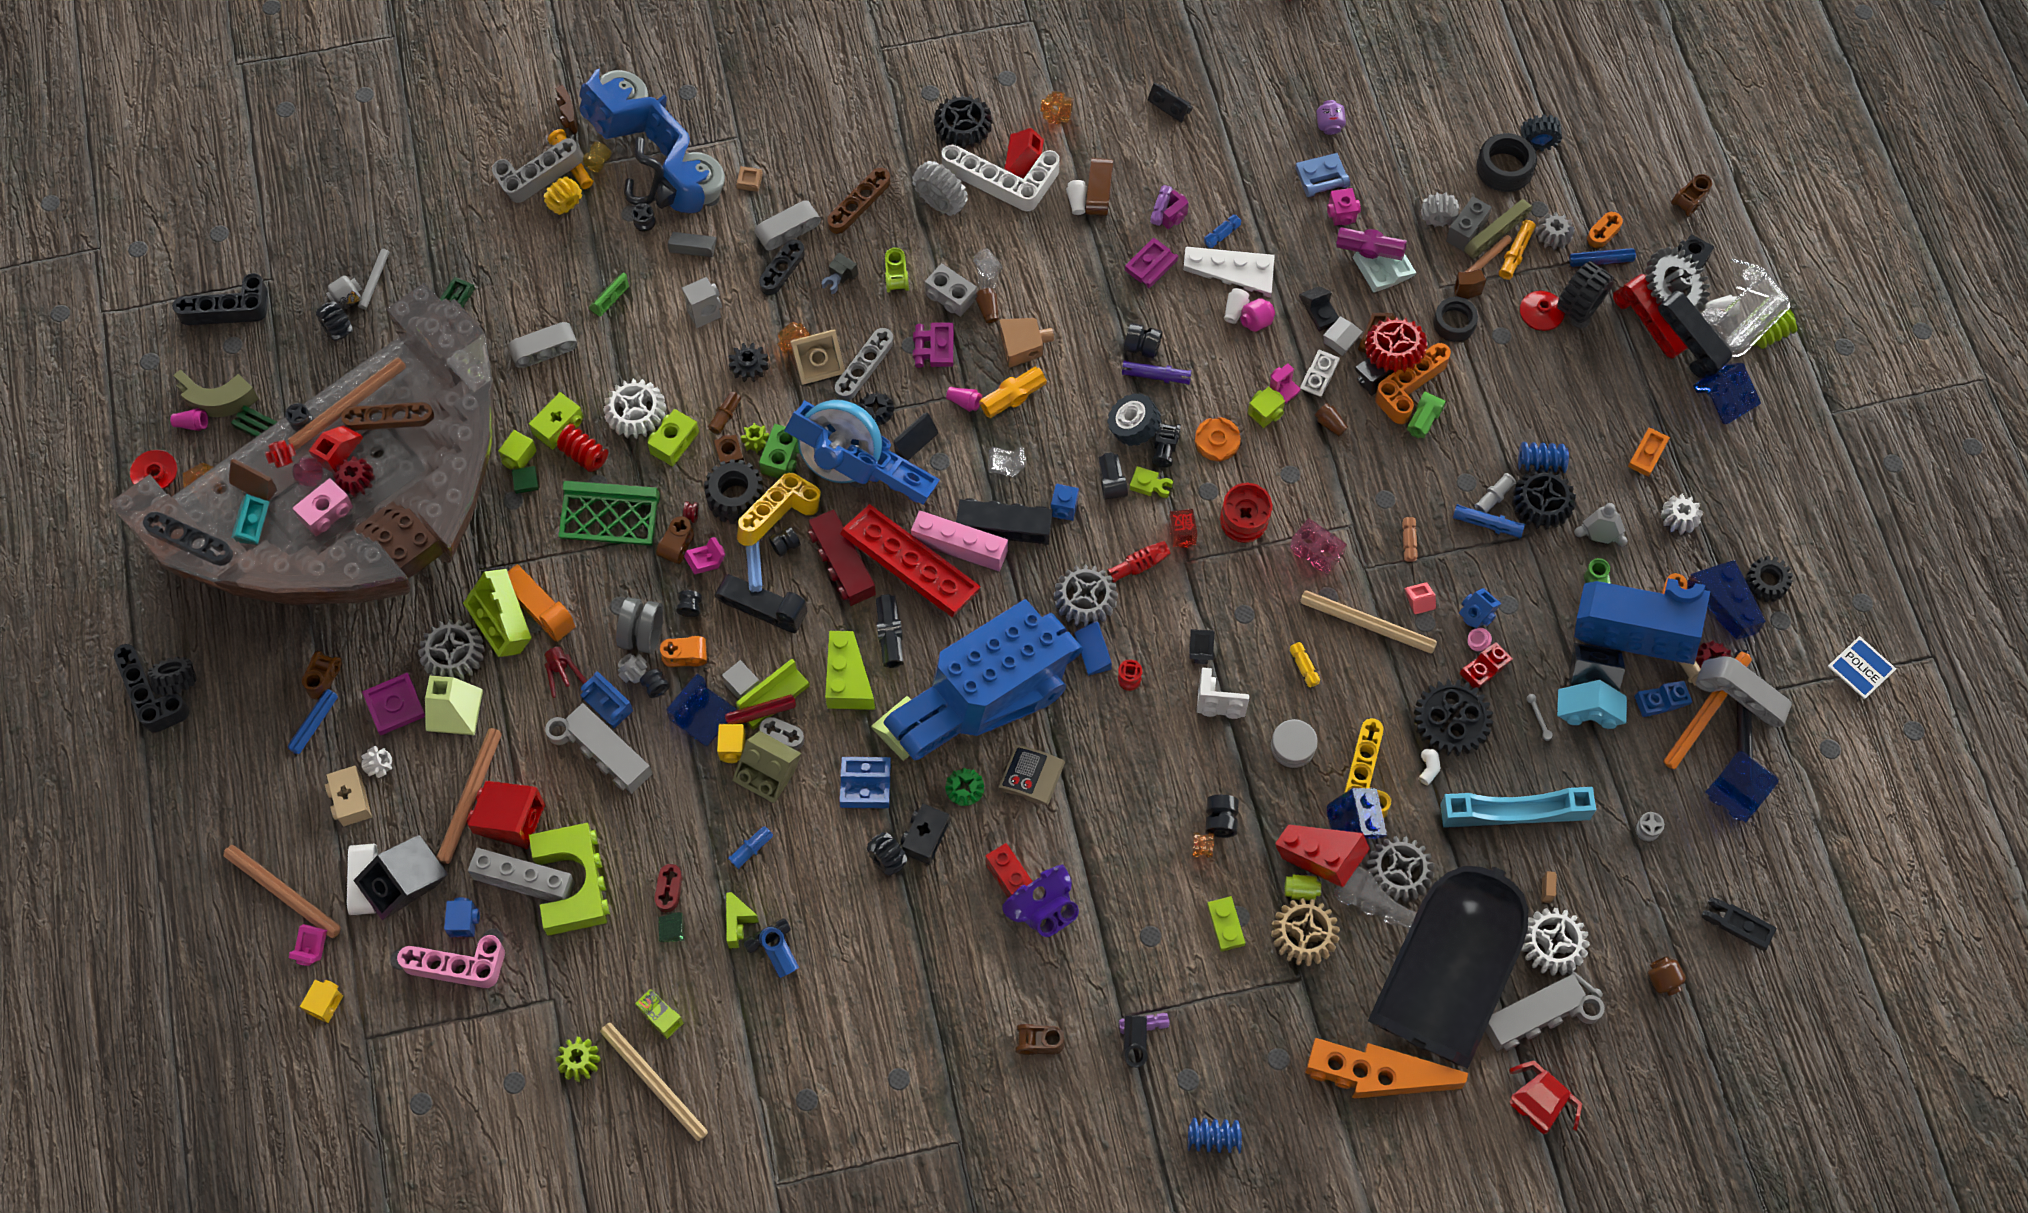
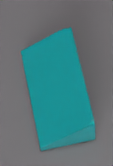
M248 494L244 496L230 541L258 544L269 501Z

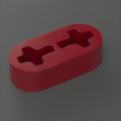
M667 864L660 869L656 886L655 903L657 908L665 913L673 911L679 902L683 879L680 868L674 864ZM670 871H674L677 877L672 878L671 885H668L665 875H669ZM669 891L672 901H668L667 905H664L660 899H665L666 892Z

